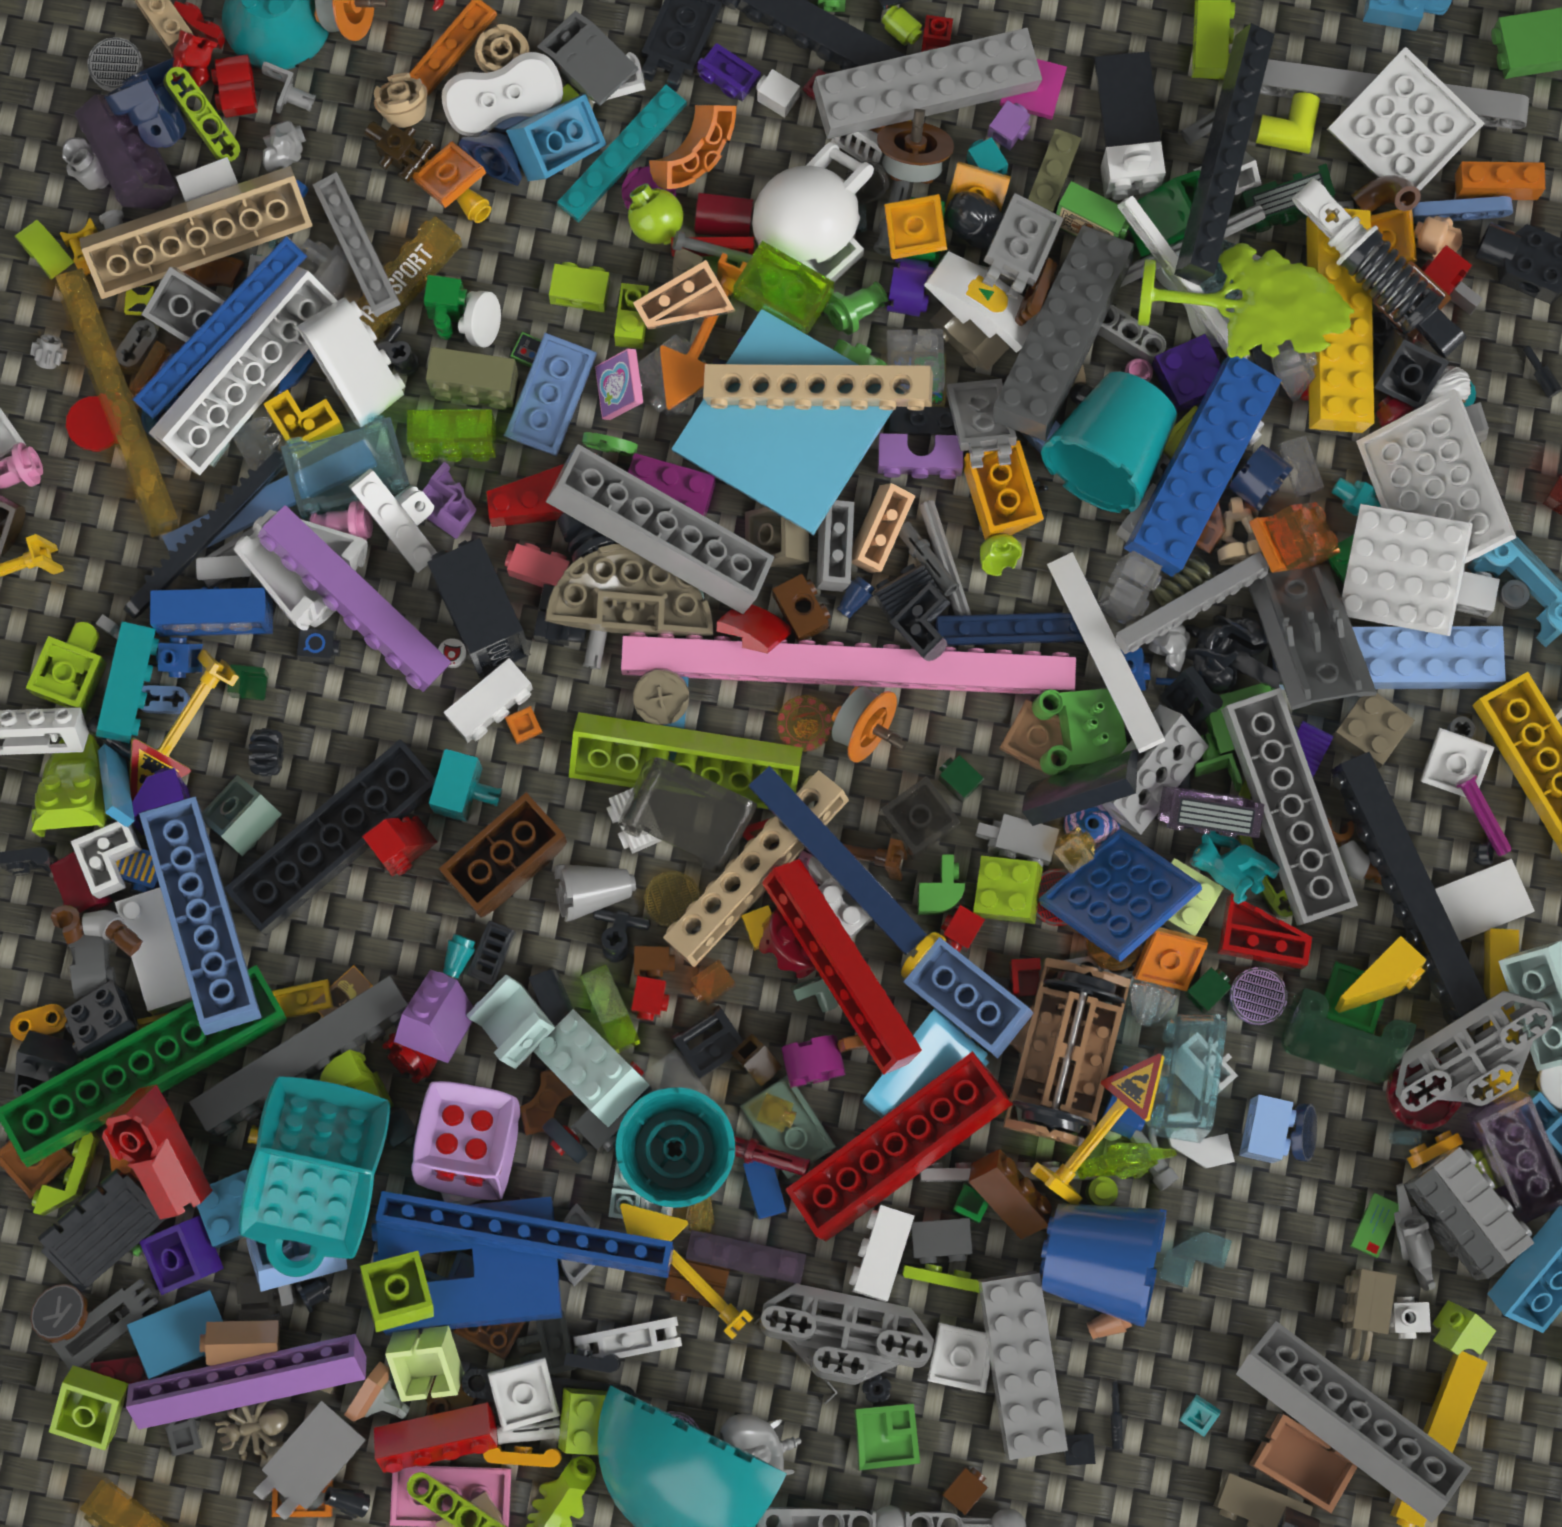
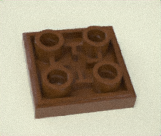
M525 1322L455 1329L454 1333L506 1360Z

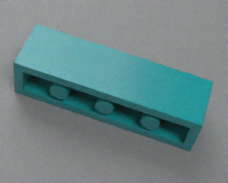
M122 621L96 736L130 743L132 735L138 736L141 719H137L136 714L138 708L144 709L147 692H142L144 681L150 682L153 666L148 665L150 655L156 656L159 639L154 638L156 629Z

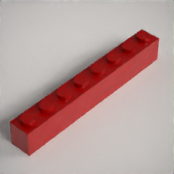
M800 859L775 867L762 882L763 886L883 1075L910 1064L922 1051L921 1047L876 979L871 968L860 954L855 943L842 926L839 918L826 901L825 896L810 876L809 871Z

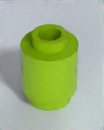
M892 6L881 20V23L885 25L884 29L904 46L909 43L913 45L922 35L920 31L922 24L902 7Z

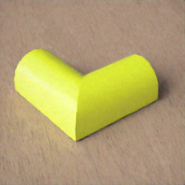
M1305 92L1294 94L1288 119L1262 114L1256 143L1309 154L1320 98Z

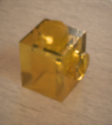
M1077 826L1056 841L1054 852L1071 874L1094 859V846L1096 843L1088 831L1083 833L1079 826Z
M766 1093L756 1123L783 1133L785 1127H792L797 1112L792 1110L794 1103Z

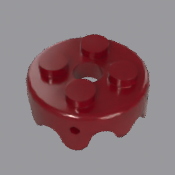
M777 908L762 924L763 936L759 943V949L763 954L773 953L777 958V967L780 970L794 971L797 978H805L814 972L816 968Z
M1420 1063L1413 1068L1409 1067L1408 1064L1405 1079L1424 1068ZM1399 1065L1390 1075L1386 1088L1387 1103L1392 1114L1405 1126L1417 1130H1430L1446 1124L1460 1108L1462 1102L1436 1100L1419 1111L1405 1109L1395 1094L1401 1067ZM1434 1075L1435 1080L1429 1086H1425V1079L1420 1084L1424 1085L1430 1092L1437 1085L1445 1088L1446 1078L1444 1076L1439 1078L1437 1075ZM1410 1090L1408 1100L1410 1102L1415 1100L1417 1104L1420 1103L1415 1093Z

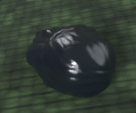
M961 191L956 193L949 202L945 211V220L959 238L965 239L973 247L988 251L1004 214L1000 212L994 201L979 193Z

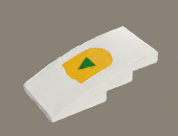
M948 251L924 286L963 324L971 319L989 338L997 333L1015 352H1018L1022 349L1039 312L1027 321L1026 324L1019 326L1015 322V317L1023 296L1019 295L1017 300L1007 296L1010 287L1000 279L995 281L993 287L982 283L987 271Z

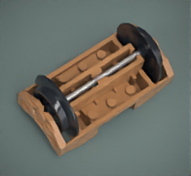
M1045 959L1032 1006L1034 1014L1030 1019L1020 1063L1015 1073L1009 1097L1013 1105L1006 1110L1002 1128L1043 1137L1074 1147H1079L1095 1127L1104 1091L1101 1081L1106 1079L1131 982L1130 979L1106 971H1098L1099 969L1082 965L1080 967L1075 963L1063 960ZM1058 972L1057 977L1055 979H1051L1054 976V974ZM1048 985V986H1050V987H1052V988H1055V989H1058V990H1054V989H1051V988H1047V987H1045V986ZM1016 1107L1023 1110L1021 1117L1023 1120L1035 1124L1018 1121ZM1062 1131L1071 1132V1133H1076L1077 1135L1075 1136V1135L1068 1134V1133H1065V1132H1062Z

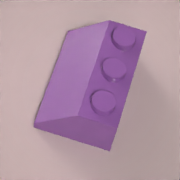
M430 969L402 1013L394 1042L449 1063L473 1023L466 1015L474 1007L458 980Z

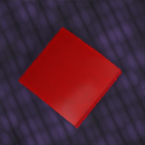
M753 604L750 605L744 614L732 608L717 621V632L742 637V648L766 654L789 636L792 629L776 615Z

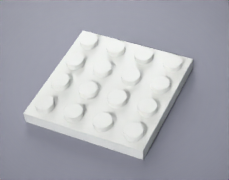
M1405 47L1327 130L1377 178L1386 175L1402 176L1410 180L1421 191L1485 123Z
M1360 504L1341 598L1348 617L1450 636L1473 524Z

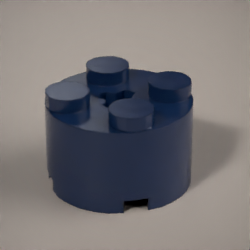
M1263 444L1246 462L1247 464L1239 471L1228 487L1258 512L1261 511L1269 500L1266 495L1271 497L1283 484L1279 479L1281 478L1284 481L1294 469L1292 465Z

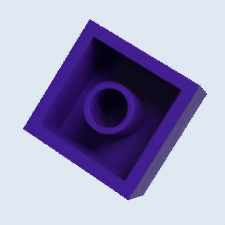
M1203 334L1156 355L1151 366L1165 395L1174 405L1176 412L1180 413L1201 403L1221 364L1206 334Z

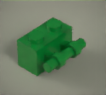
M428 275L424 296L425 308L429 319L434 320L438 336L448 340L453 334L451 322L459 323L460 318L463 317L465 312L467 289L463 288L461 279Z

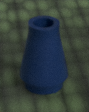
M857 576L854 581L851 580L836 609L850 619L857 610L873 597L872 593L875 588Z

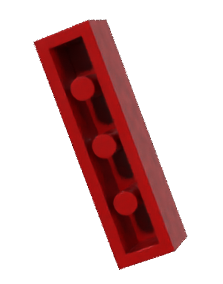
M488 1402L374 1428L375 1460L383 1473H396L404 1468L427 1466L432 1462L445 1459L455 1460L463 1455L482 1454L488 1450L498 1448L496 1416Z

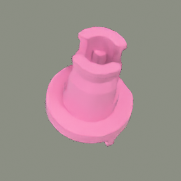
M22 442L15 444L11 450L12 455L0 460V489L8 488L22 481L28 486L33 487L41 481L40 475L43 474V466L36 451L30 446L27 447Z
M352 501L348 510L332 511L320 515L312 513L310 517V522L351 534L366 541L367 538L372 536V516L360 501Z

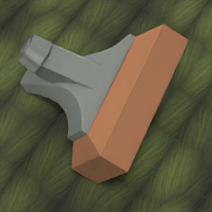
M381 1361L366 1378L344 1414L353 1422L380 1411L394 1414L401 1419L409 1413L410 1408L401 1402L398 1391L391 1388V1381H389L390 1368Z

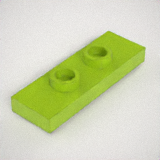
M925 1264V1269L908 1265L903 1266L902 1275L904 1278L980 1293L979 1282L976 1279L970 1278V1272L954 1269L952 1275L942 1273L943 1267L932 1264Z

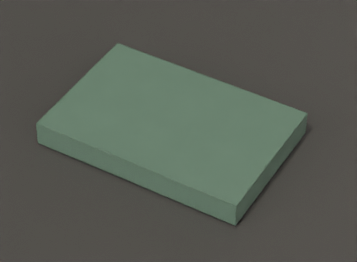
M787 1075L740 1106L766 1147L805 1159L808 1158L810 1159V1164L836 1148L797 1087L790 1088ZM782 1170L787 1179L795 1175L794 1173Z

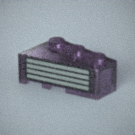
M1163 786L1158 820L1166 822L1167 828L1184 830V826L1193 827V831L1210 834V831H1218L1220 835L1228 837L1243 835L1259 838L1265 804L1238 795Z

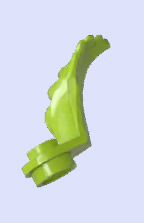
M586 1456L573 1458L557 1480L541 1484L539 1491L544 1496V1499L532 1501V1506L539 1513H530L527 1518L533 1523H529L525 1527H573L570 1516L575 1518L583 1517L582 1495L596 1476V1466L593 1460Z

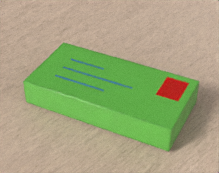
M1373 1193L1350 1247L1377 1259L1395 1221L1394 1213L1399 1211L1398 1204Z

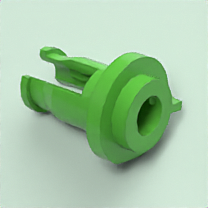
M875 281L872 286L862 288L851 295L844 296L839 292L831 294L828 297V305L823 309V312L828 315L832 325L838 331L851 335L858 331L859 320L871 314L876 308L884 307V302L888 301V297L881 284Z

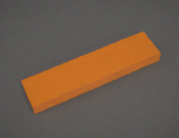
M471 0L409 73L410 77L417 80L421 79L427 88L428 96L495 19L497 12L482 0Z

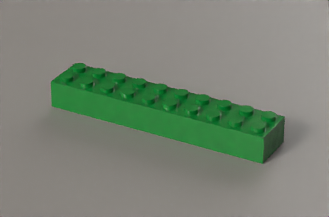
M257 965L248 969V973L262 1018L204 1035L192 1000L1 1106L0 1122L27 1168L105 1125L107 1118L139 1088L157 1084L162 1093L287 1023L288 1021Z

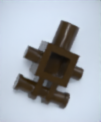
M372 121L364 133L368 138L377 143L378 153L382 157L378 165L385 170L390 164L402 170L398 173V176L407 183H409L410 178L415 172H420L421 167L419 165L421 163L426 164L428 161L427 156L431 151L435 150V146L426 139L418 150L415 139L412 138L416 130L411 126L405 127L402 131L392 124L387 131Z

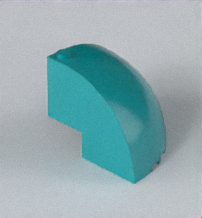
M610 1385L603 1403L598 1427L599 1463L603 1479L614 1503L635 1527L756 1526L772 1503L787 1473L672 1414Z

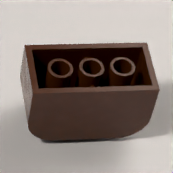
M526 792L444 863L439 870L478 916L482 918L503 904L553 860L564 848L567 840L564 833Z

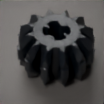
M271 728L255 729L252 733L248 755L250 770L255 775L270 777L271 775L279 774L284 760V741L282 740L281 732L271 730Z

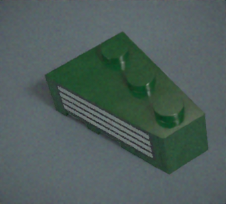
M1327 164L1318 166V172L1304 177L1301 172L1293 174L1294 180L1277 184L1276 181L1242 192L1238 201L1241 211L1260 204L1265 213L1263 220L1246 227L1247 232L1255 230L1256 233L1270 230L1275 225L1290 226L1297 223L1300 219L1307 218L1308 216L1297 208L1292 198L1313 178L1319 181L1334 198L1335 190Z

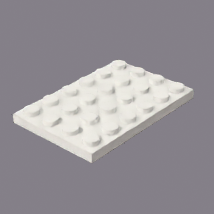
M1455 389L1356 441L1381 508L1473 524L1465 563L1517 538L1461 396Z

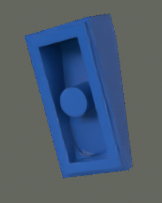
M756 1161L749 1164L743 1163L758 1220L786 1213L775 1168Z

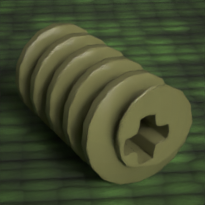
M1195 555V559L1190 558L1180 572L1172 577L1169 575V580L1164 579L1161 581V587L1155 586L1152 592L1158 603L1163 607L1202 585L1206 580L1209 581L1214 578L1205 561Z

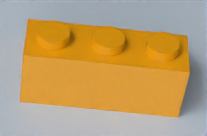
M1020 440L1016 441V445L1011 446L1010 465H999L997 450L984 452L982 468L971 467L969 453L963 459V470L985 540L997 534L1013 535L1044 519Z

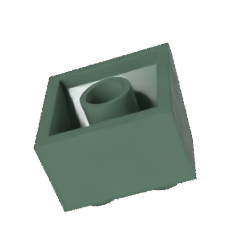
M238 775L202 812L204 822L241 856L251 850L256 845L257 840L267 830L272 828L276 820L282 815L259 792Z

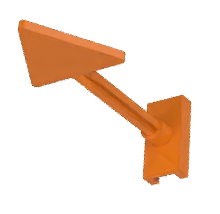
M722 253L718 261L717 280L727 297L732 295V293L742 296L746 288L748 263L743 261L741 267L738 268L727 263L728 255ZM719 315L704 318L688 354L680 353L664 345L660 346L666 408L668 410L704 387L706 363L698 359Z

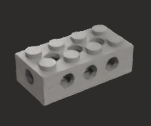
M1160 704L1152 714L1165 738V742L1139 753L1133 740H1131L1122 752L1136 749L1138 752L1136 794L1101 804L1120 825L1140 835L1209 747L1182 714Z

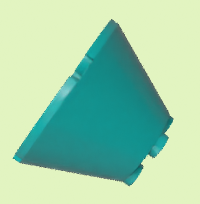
M225 0L223 6L222 27L229 45L237 56L248 54L251 65L256 68L262 69L264 61L285 70L295 68V65L308 58H313L323 47L329 35V32L315 19V0Z

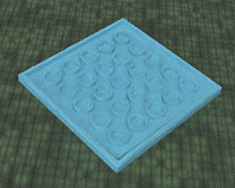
M763 309L760 310L726 363L740 365H858ZM789 383L784 387L783 392L791 393L796 389L797 385ZM822 383L815 384L811 392L820 393L825 385ZM731 384L728 387V392L738 391L741 384ZM759 384L755 392L762 393L766 391L769 384ZM844 384L840 387L839 392L848 393L852 390L853 385ZM872 384L867 392L871 394L877 393L881 389V385ZM898 387L896 388V393L904 394L903 390ZM703 399L672 447V451L814 535L893 411L879 409V406H868L866 410H854L851 406H840L837 410H827L823 406H812L808 410L796 409L794 406H783V409H769L766 407L767 405H756L754 409L739 408V405H728L725 409H715Z

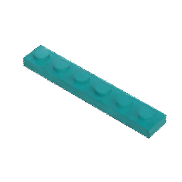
M665 85L557 202L558 206L579 223L687 106V101L668 85Z

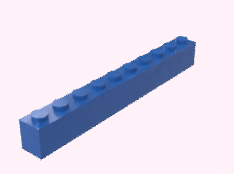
M385 1191L381 1192L375 1219L380 1228L665 1278L669 1277L674 1250L673 1242Z

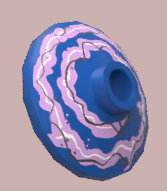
M1098 805L1065 816L1063 828L1067 840L1074 848L1084 853H1092L1120 828V824L1102 805ZM1090 819L1096 820L1098 827L1095 829L1090 828L1088 821Z

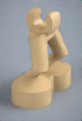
M1232 497L1228 504L1229 511L1223 514L1226 532L1221 539L1228 544L1217 550L1220 565L1240 563L1259 551L1264 556L1249 524L1254 519L1249 508L1243 509L1242 498ZM1241 521L1248 533V541L1246 543L1239 542L1232 537L1235 522Z

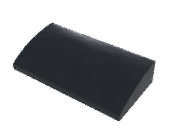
M1136 749L1032 782L1025 792L1022 806L1023 814L1030 824L1035 826L1136 794L1138 752Z

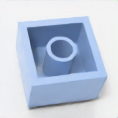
M1257 1095L1250 1099L1239 1156L1269 1163L1282 1160L1283 1156H1287L1291 1142L1290 1139L1286 1138L1289 1127H1293L1296 1118V1110H1292L1293 1102L1264 1095Z

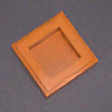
M531 706L505 717L516 744L543 733Z

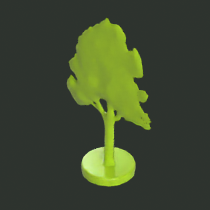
M1239 243L1220 254L1218 262L1221 264L1227 278L1222 289L1214 293L1157 289L1154 287L1156 261L1145 259L1138 325H1149L1152 302L1154 301L1210 306L1217 308L1224 317L1229 318V323L1227 324L1228 347L1226 349L1229 357L1238 356L1242 359L1247 355H1251L1249 350L1262 344V351L1274 358L1280 354L1277 346L1283 344L1285 340H1291L1294 351L1298 353L1321 352L1328 346H1331V343L1326 342L1323 335L1330 333L1341 334L1349 329L1351 326L1349 315L1354 313V309L1343 300L1342 296L1335 290V286L1329 283L1328 279L1318 273L1315 268L1306 267L1302 263L1290 264L1288 259L1283 258L1274 249L1266 251L1260 259L1253 260L1252 257L1256 254V249L1248 244ZM1239 289L1242 291L1243 297L1241 299L1225 298V295L1232 290ZM1233 308L1234 312H1229L1226 309Z

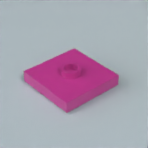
M1037 59L1042 76V81L1037 90L1002 98L1000 106L1003 107L1008 100L1013 104L1018 103L1026 108L1028 114L1052 120L1067 67Z

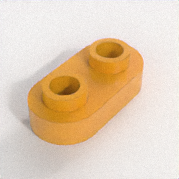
M49 1004L21 1012L14 1016L10 1023L11 1034L22 1042L29 1030L49 1036L58 1034L66 1029L65 1023L67 1019L63 1011L65 1009L57 1004ZM55 1013L57 1020L54 1023H49L48 1016ZM27 1021L29 1028L22 1032L20 1025L22 1022Z
M1448 1130L1434 1137L1437 1143L1429 1147L1423 1143L1410 1149L1411 1156L1407 1160L1411 1168L1413 1169L1463 1144L1459 1133L1452 1135L1451 1131Z

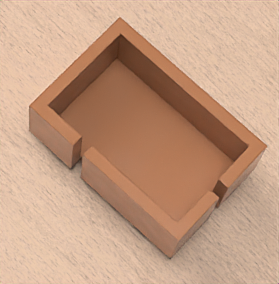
M1277 1414L1265 1435L1266 1438L1270 1439L1269 1442H1261L1249 1465L1324 1512L1332 1513L1355 1473L1357 1466L1306 1427L1284 1414Z

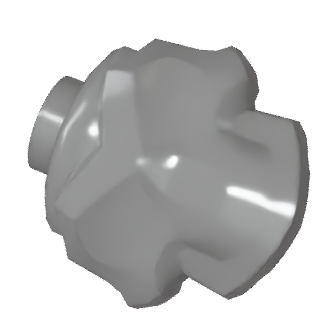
M285 120L273 125L270 128V135L263 137L267 146L263 151V166L266 171L272 172L279 167L286 168L301 159L303 151L301 143L305 142L306 139L300 125L294 127L291 121Z
M72 137L65 141L62 156L68 163L66 166L68 175L75 177L88 190L105 188L111 181L112 166L107 161L106 154L102 151L101 146L93 142L88 144L84 138Z
M1182 624L1176 628L1172 627L1166 634L1156 636L1150 642L1148 649L1156 654L1167 656L1166 665L1172 670L1180 672L1185 659L1186 646L1190 642V633L1186 631Z

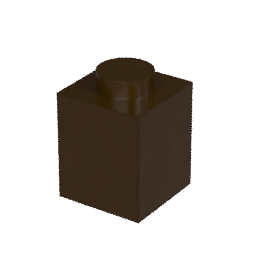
M753 1034L748 1036L731 1052V1055L746 1073L760 1086L770 1080L782 1068L766 1046Z

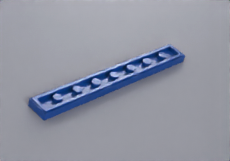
M286 236L132 400L151 418L155 419L308 256Z

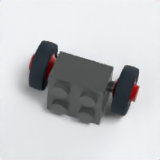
M632 1061L629 1065L642 1077L644 1072ZM649 1086L639 1096V1098H642L645 1095L649 1094L652 1090L651 1086ZM633 1102L609 1127L588 1109L571 1126L572 1130L568 1126L561 1125L553 1117L542 1128L553 1140L550 1145L561 1156L566 1153L578 1164L588 1153L580 1144V1138L576 1133H580L599 1153L604 1149L610 1152L616 1146L618 1129L624 1116L635 1103Z

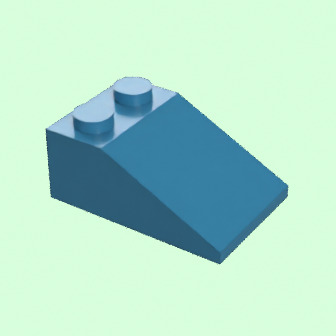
M582 94L532 116L506 130L527 181L547 179L607 145L586 94Z

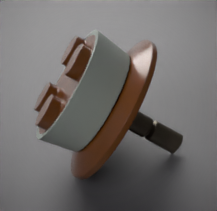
M914 109L913 121H903L887 125L877 135V145L884 153L883 168L890 174V178L893 180L925 184L932 183L933 179L937 178L942 172V162L953 153L954 143L952 138L942 129L924 123L925 109Z

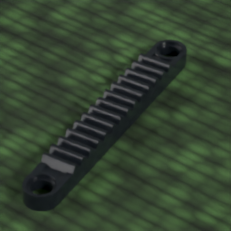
M278 448L256 471L249 469V478L241 477V486L233 485V494L225 493L224 498L226 501L224 503H216L218 510H209L210 518H201L202 526H193L194 534L192 536L184 535L186 543L178 542L176 544L178 551L170 550L168 552L170 559L162 558L160 560L162 567L152 568L154 575L145 576L146 584L128 601L123 610L133 619L139 617L150 606V591L166 590L288 464L291 457L282 448Z

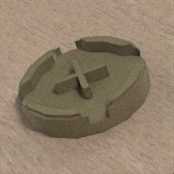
M654 669L646 672L637 681L633 691V703L637 713L646 722L656 725H667L678 721L685 714L689 704V689L685 680L678 673L669 669Z

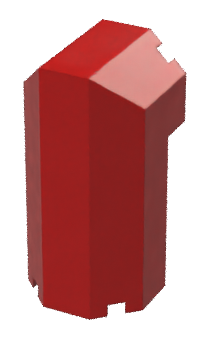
M157 1084L139 1088L107 1118L106 1125L108 1124V1126L103 1131L102 1138L112 1157L118 1161L123 1158L130 1162L127 1166L134 1170L159 1219L179 1216L186 1212L183 1206L191 1203L195 1207L201 1204L213 1191Z

